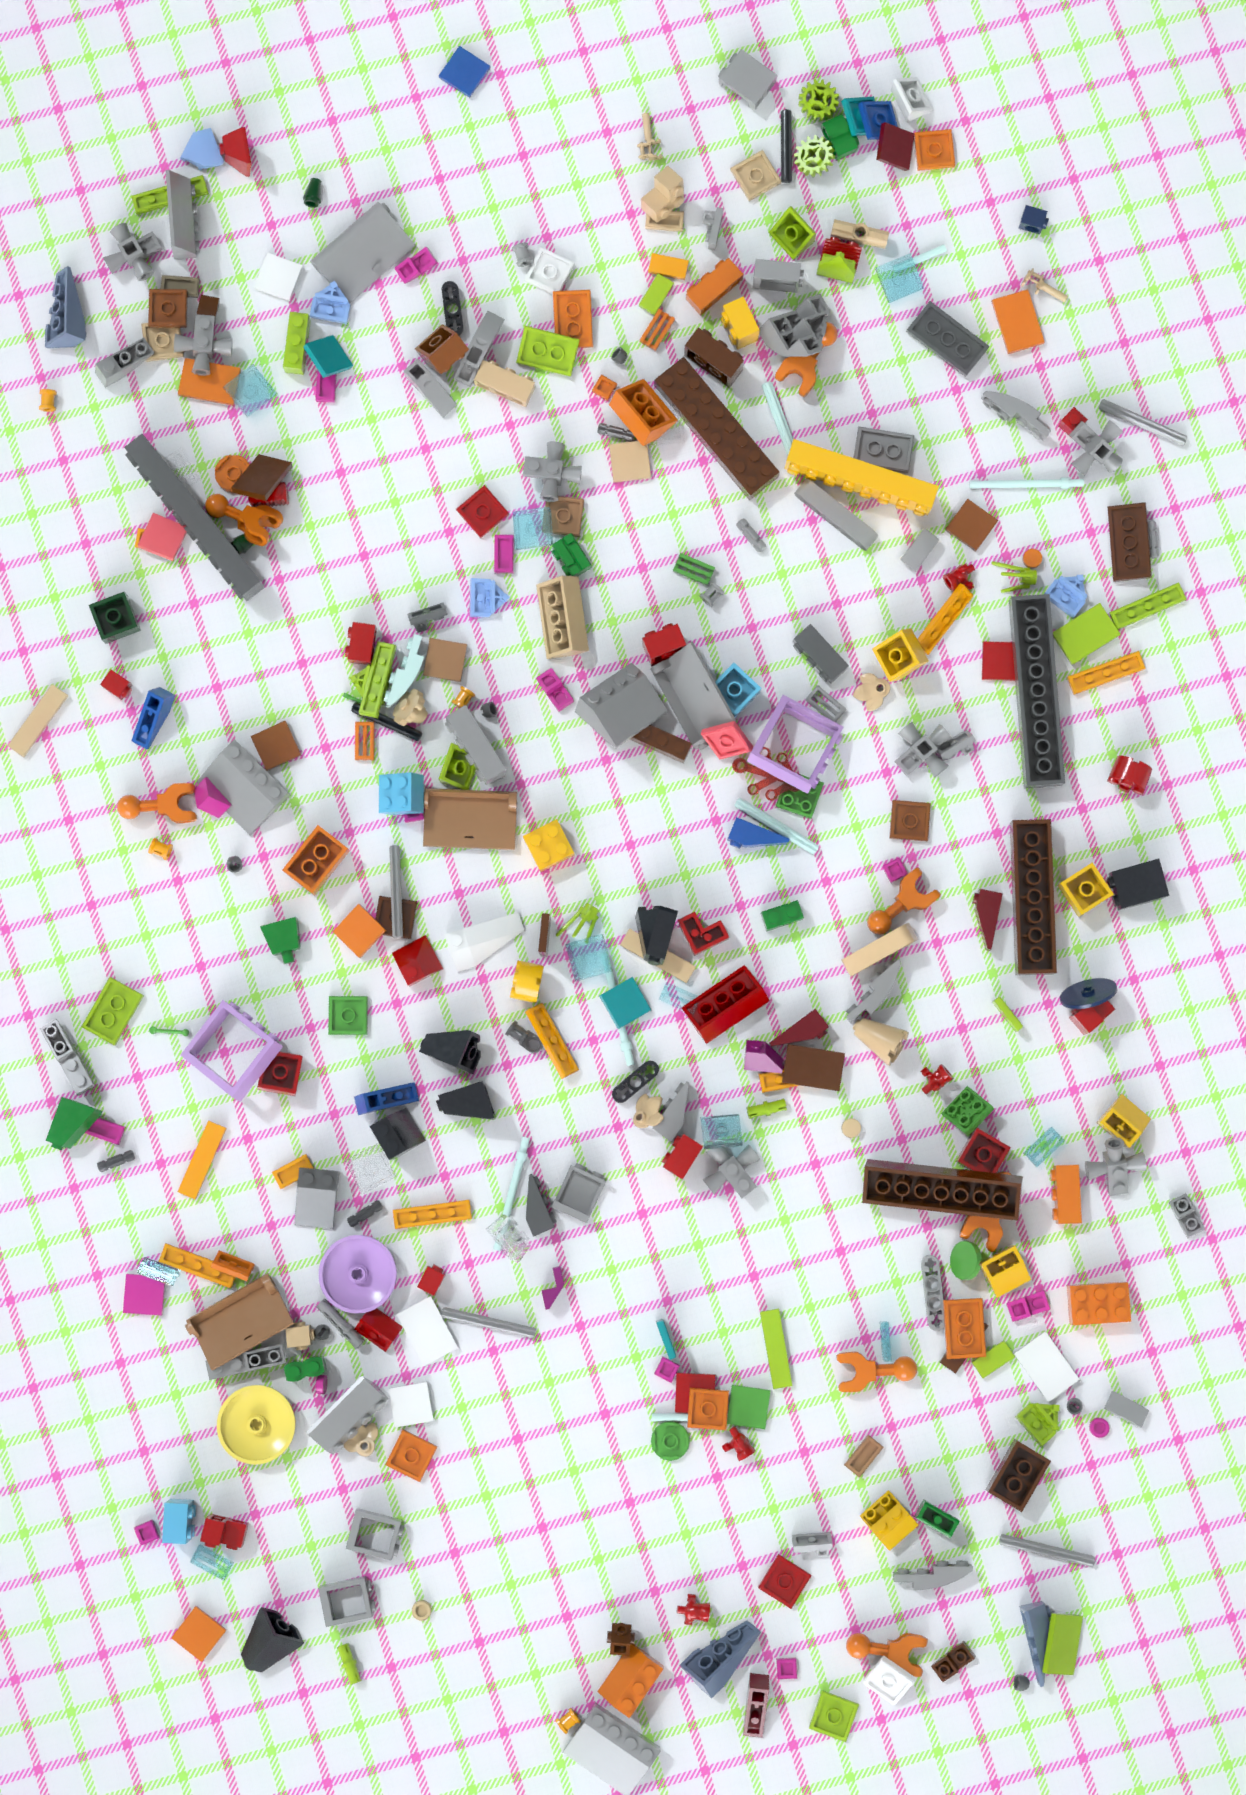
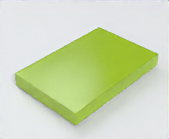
M525 325L516 363L571 377L580 339Z
M1101 603L1053 632L1054 639L1071 665H1074L1121 635Z
M109 977L81 1027L116 1046L144 995Z
M1061 1613L1051 1614L1043 1673L1074 1675L1083 1616Z

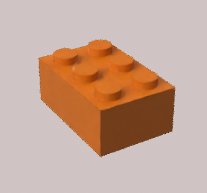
M317 825L282 871L315 896L350 850Z
M1128 1282L1066 1285L1070 1325L1131 1322Z

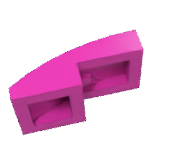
M425 247L412 258L408 257L394 269L404 284L431 269L438 262L429 248Z
M552 668L536 678L558 712L574 702Z
M1045 1290L1006 1303L1012 1322L1051 1309Z

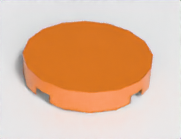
M227 455L217 463L215 479L222 489L232 492L231 487L250 464L247 459L240 455Z

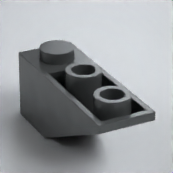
M530 1174L526 1221L534 1237L555 1228L554 1223L557 1221L553 1212H548L546 1206L549 1205L546 1195H541L539 1187L542 1186L538 1177H533V1174Z

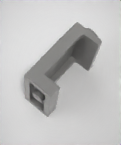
M741 49L738 54H733L729 61V66L727 68L724 67L718 75L719 85L723 86L724 84L749 102L748 107L755 111L777 82V74Z
M576 1163L575 1166L570 1165L556 1199L552 1204V1208L587 1223L606 1180H603L604 1175L593 1171V1174L585 1171L587 1167Z

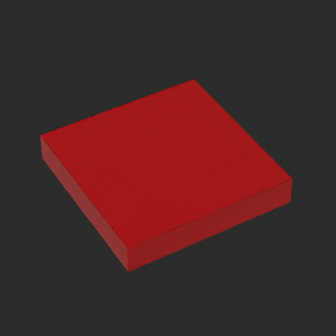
M485 485L456 508L459 515L480 539L509 515V512Z
M982 642V680L1015 681L1012 642Z
M676 1373L675 1412L688 1413L690 1388L715 1389V1374Z
M778 1554L758 1588L792 1609L812 1575Z

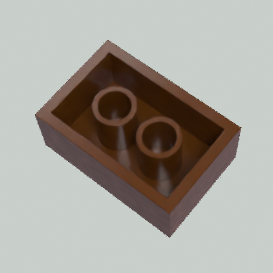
M698 327L685 344L684 356L728 388L732 386L743 371V356L737 351L732 352L729 350L727 344L723 341L715 340L706 329L701 330Z
M1014 1439L985 1490L1022 1512L1051 1460Z

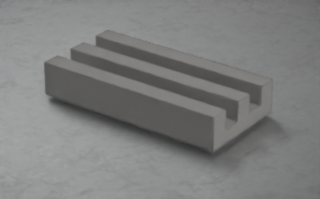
M818 685L805 699L823 716L834 722H837L847 710ZM818 691L820 694H822L832 704L839 708L840 712L838 713L834 708H832L828 703H826L822 698H820L815 693ZM812 697L815 698V699H816L819 703H821L825 708H827L830 712H832V713L835 715V718L832 717L828 712H826V711H825L822 707H820L817 703H815L811 698H812Z

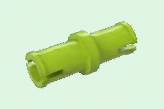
M784 1098L772 1102L764 1101L763 1104L746 1107L749 1119L762 1115L770 1116L771 1113L787 1110Z
M349 1643L338 1646L337 1649L343 1663L341 1666L342 1669L345 1668L349 1684L353 1685L362 1681L356 1667L357 1661L353 1658Z

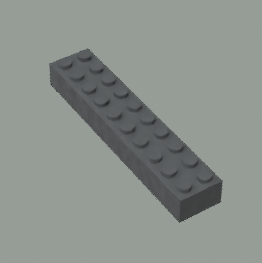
M141 434L124 447L127 451L125 456L134 467H139L137 471L146 482L150 480L149 486L158 497L160 495L163 496L160 498L169 511L174 510L173 516L181 526L186 525L184 529L193 541L195 539L198 540L196 544L203 554L210 555L208 559L215 569L218 570L220 568L222 570L219 573L228 585L233 584L231 588L239 599L244 598L246 601H249L265 587L146 437Z
M1050 594L1011 596L1008 602L1024 789L1063 786L1065 784Z

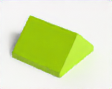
M792 206L785 211L768 232L793 260L811 246L816 238L815 231Z
M454 743L450 744L439 781L461 790H469L476 768L474 765L470 766L466 760L465 755L467 754L465 750L460 749Z

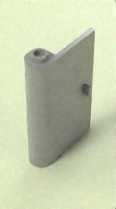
M377 202L310 261L314 268L322 276L324 275L329 283L336 282L349 304L416 246L389 214L390 209L385 203L380 204Z
M693 641L669 659L654 665L650 669L694 749L702 750L709 746L701 735L702 729L731 721L737 722Z

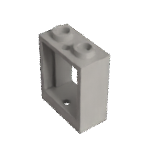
M756 259L752 289L797 293L798 287H802L804 270H800L801 263Z
M357 1508L346 1549L392 1560L393 1556L397 1557L400 1546L396 1544L398 1536L402 1537L405 1527L401 1525L402 1519ZM363 1517L395 1525L388 1553L356 1545Z
M366 1576L324 1584L318 1588L326 1627L372 1618L373 1612L376 1611L375 1601L371 1600L369 1593L372 1592L371 1581L367 1580ZM361 1584L366 1612L335 1619L329 1591Z

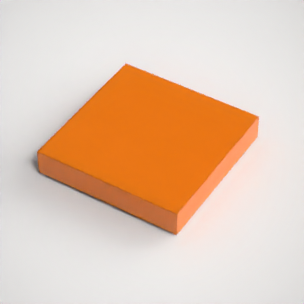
M952 129L914 132L917 171L955 167Z
M358 904L332 932L361 958L385 933L386 929L362 905Z
M690 1388L687 1428L726 1430L729 1390Z
M402 1429L385 1465L420 1482L438 1446Z
M195 1606L171 1638L199 1661L203 1662L227 1629L198 1606Z

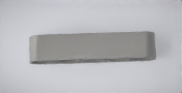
M806 478L794 493L800 501L864 551H867L877 539L878 534L811 480Z

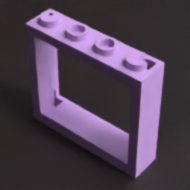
M783 695L752 749L747 762L808 794L811 788H816L820 780L817 778L818 774L824 773L828 765L825 763L826 759L831 760L836 751L833 746L835 744L839 745L843 735L840 733L844 727ZM783 711L832 737L809 780L760 754Z
M222 1000L181 1053V1056L227 1094L241 1102L283 1046L277 1042L279 1038L273 1033L267 1034L264 1032L266 1028L259 1022L254 1024L252 1022L253 1017L245 1011L240 1013L239 1006L232 1001L228 1004ZM229 1013L267 1042L234 1086L196 1057Z

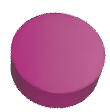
M319 1375L316 1379V1393L325 1394L327 1390V1375Z
M1094 1418L1089 1424L1090 1433L1098 1438L1105 1437L1109 1432L1108 1422L1103 1418Z

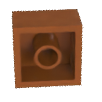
M442 324L421 342L415 350L427 366L442 374L450 370L451 365L457 360L462 359L469 348L455 331Z

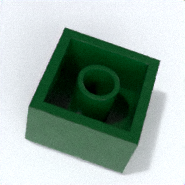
M125 592L89 605L101 640L105 644L141 631L129 597Z

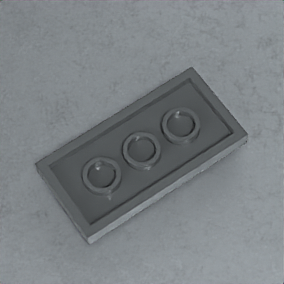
M931 301L928 302L906 331L965 377L989 349V345Z

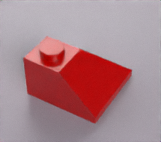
M241 127L222 136V143H219L220 155H224L225 162L244 176L250 177L251 159L246 129Z
M426 935L392 952L409 987L443 970Z

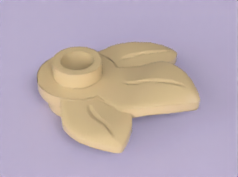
M874 674L860 675L862 685L855 689L853 697L866 701L867 711H874L883 704V698L889 694L890 684L885 679H878ZM880 684H882L884 687L883 691L881 692L877 690V687Z
M643 1094L636 1103V1113L633 1117L634 1125L638 1128L658 1125L664 1119L663 1115L658 1112L663 1098L659 1096L649 1098L647 1094Z
M373 1422L366 1427L362 1425L358 1429V1433L344 1443V1448L349 1452H357L364 1457L370 1456L375 1450L374 1441L378 1437L376 1424ZM367 1443V1449L363 1450L362 1445Z

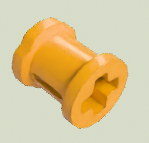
M41 389L39 392L41 394L39 410L45 412L56 411L54 401L57 391Z
M463 686L460 687L461 691L456 699L452 700V703L458 708L467 706L471 698L475 697L472 691Z
M154 838L149 846L148 853H154L163 857L164 860H168L173 845H167Z
M569 1708V1712L563 1717L555 1720L565 1734L576 1723H581V1719L572 1708Z

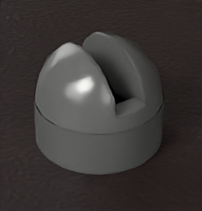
M621 347L617 348L611 356V359L618 364L625 363V359L628 358L626 351Z
M493 702L483 704L480 709L483 710L482 716L486 718L495 717L497 714V709Z
M238 856L229 857L227 869L230 872H239L243 867L241 859Z
M325 1324L318 1325L315 1328L316 1338L319 1340L327 1339L330 1336V1328ZM324 1327L326 1331L322 1334L321 1337L318 1336V1334Z
M1071 1398L1067 1402L1069 1413L1076 1415L1082 1411L1083 1405L1078 1398ZM1071 1402L1077 1404L1079 1408L1077 1409Z
M1017 1674L1014 1678V1689L1016 1691L1027 1690L1030 1685L1029 1679L1024 1675Z

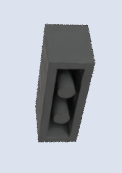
M811 624L793 639L794 649L799 654L803 653L807 657L806 662L812 668L816 667L820 671L819 676L825 682H834L848 669L849 665Z

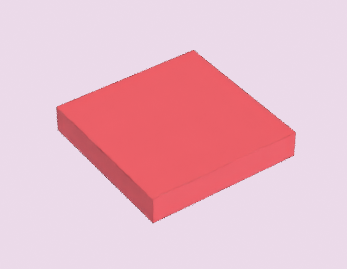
M153 513L138 543V547L173 561L187 534L184 529L186 526H181L178 522Z
M735 721L705 728L701 731V735L719 760L751 752L753 749V745Z

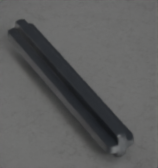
M787 109L781 111L782 183L792 182V111Z
M357 702L351 708L353 713L415 741H419L422 737L421 731L408 725H399L394 719L379 713L378 718L360 715L359 709L361 704Z

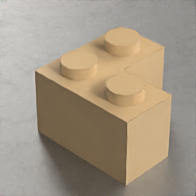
M666 166L654 176L655 187L641 198V209L656 223L661 219H665L674 208L681 206L684 201L683 179L669 166Z

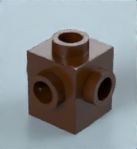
M612 1623V1630L607 1631V1643H611L610 1655H630V1645H634L635 1633H631L632 1624Z

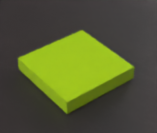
M821 1690L809 1729L846 1742L859 1703Z

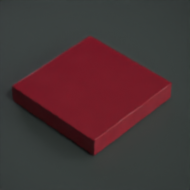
M886 122L881 123L876 160L904 171L909 170L914 133Z

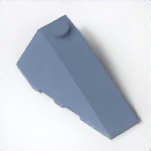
M67 266L56 274L52 294L55 297V301L49 309V314L52 316L50 325L46 324L45 348L76 347L86 338L84 315L71 267Z
M1043 1601L1021 1605L1019 1608L1037 1683L1040 1687H1043L1045 1673L1042 1670L1049 1632L1048 1617H1051L1048 1605L1045 1606Z
M747 1620L729 1630L726 1636L716 1641L714 1639L710 1641V1645L701 1650L698 1648L693 1651L680 1664V1667L710 1698H713L729 1681L761 1632Z

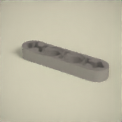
M927 1255L921 1261L927 1323L930 1329L940 1331L945 1327L940 1265L935 1256ZM929 1258L935 1262V1265L932 1266V1272L937 1271V1275L930 1274L926 1276L925 1272H929V1267L925 1266V1262H928ZM929 1278L937 1280L938 1285L936 1288L930 1289L927 1286ZM932 1297H937L940 1301V1305L937 1308H931L929 1305V1300ZM941 1310V1314L937 1313V1318L942 1320V1323L936 1328L935 1325L931 1324L935 1317L934 1314L930 1315V1311L936 1312Z

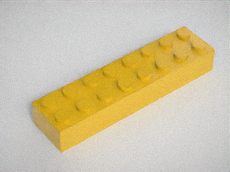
M793 439L784 467L792 475L801 474L811 481H823V484L829 487H834V485L841 487V490L844 492L852 493L853 491L860 493L859 496L870 499L872 497L878 499L877 502L888 505L890 503L896 505L897 509L904 511L909 509L918 516H928L939 488L938 485Z

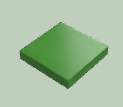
M329 996L328 1035H367L368 996Z
M732 1385L727 1424L765 1429L771 1390Z

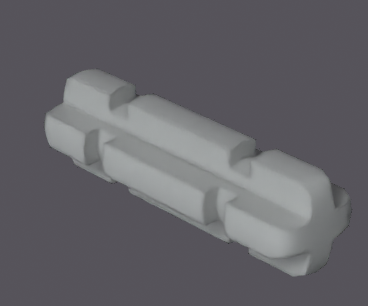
M741 519L737 522L736 526L740 531H743L742 534L750 544H754L753 547L757 552L762 551L766 544L763 540H759V535L751 526H748L747 520Z
M1148 521L1150 559L1159 556L1155 521Z

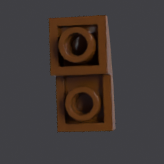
M201 295L197 314L215 316L216 323L220 298Z
M962 1641L932 1664L931 1667L940 1680L944 1682L958 1673L959 1669L973 1661L976 1656L966 1642Z

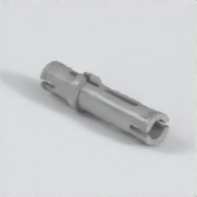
M323 1299L316 1306L333 1326L338 1329L342 1338L345 1337L355 1349L365 1341L353 1329L354 1326L352 1324L349 1325L326 1299Z

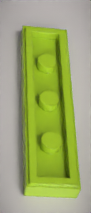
M203 175L190 178L191 185H195L196 196H192V199L209 194ZM167 185L132 195L131 198L136 214L140 215L167 207Z
M1178 582L1111 611L1109 615L1119 630L1187 599Z
M377 641L359 709L360 715L374 718L379 716L397 646L394 644Z
M779 1308L760 1311L773 1389L792 1386Z

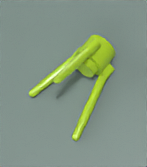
M995 561L991 562L992 565L1020 571V573L1001 572L1002 576L1019 577L1020 583H1023L1022 585L1002 589L1001 593L1019 589H1030V585H1036V570Z
M588 903L584 907L581 906L578 912L556 933V936H560L580 916L582 920L572 937H576L585 922L590 923L592 921L585 943L588 944L595 923L599 918L597 916L599 910Z

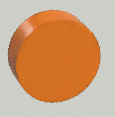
M1028 549L1022 558L1024 565L1031 569L1038 567L1042 562L1041 552L1037 549Z

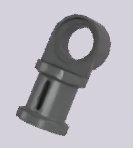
M514 1021L505 1035H510L516 1039L519 1045L531 1053L541 1051L543 1044L540 1038L530 1030L526 1031L517 1024V1021ZM532 1039L539 1041V1048L536 1050H532L528 1046L529 1041Z

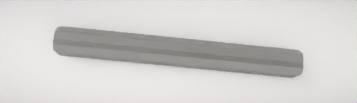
M1103 399L1099 405L1100 410L1178 445L1183 446L1186 443V435Z
M392 845L389 847L392 936L399 939L403 937L400 847Z
M444 1307L441 1313L442 1318L524 1337L534 1338L536 1328L447 1307Z
M1001 1534L999 1544L1090 1567H1093L1095 1564V1557L1092 1555Z

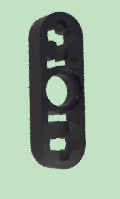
M447 281L441 288L446 326L448 328L452 327V318H456V324L460 327L455 332L461 335L464 327L459 289L455 282ZM448 287H452V290H455L452 291L453 299H449V293L445 292L448 290ZM451 304L458 307L457 312L449 313L447 311L448 306Z
M646 1061L613 1089V1099L618 1103L626 1102L657 1076L659 1072L657 1063ZM646 1065H654L655 1073L653 1075L648 1073L645 1076L648 1080L644 1081L642 1075L637 1072L641 1070L644 1073L647 1070ZM634 1076L641 1079V1085L636 1088L630 1085V1079ZM626 1082L628 1087L631 1090H633V1092L630 1094L629 1091H627L624 1094V1099H617L616 1091L618 1089L620 1091L624 1090L626 1087L623 1086V1084Z

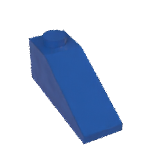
M161 687L148 691L131 740L132 742L145 749L150 748L170 713L175 694Z
M737 817L727 841H730L731 846L739 849L741 846L747 848L787 845L790 840L787 837Z
M415 1082L354 1096L358 1115L419 1101Z

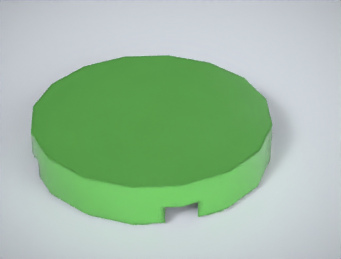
M960 1241L954 1246L950 1256V1266L957 1278L971 1280L977 1276L981 1268L979 1265L980 1260H982L979 1247L969 1241Z
M663 1422L652 1433V1449L663 1460H677L689 1448L688 1432L678 1422Z

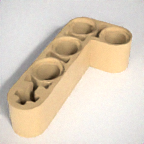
M906 923L841 961L851 977L917 941L918 938L910 923Z

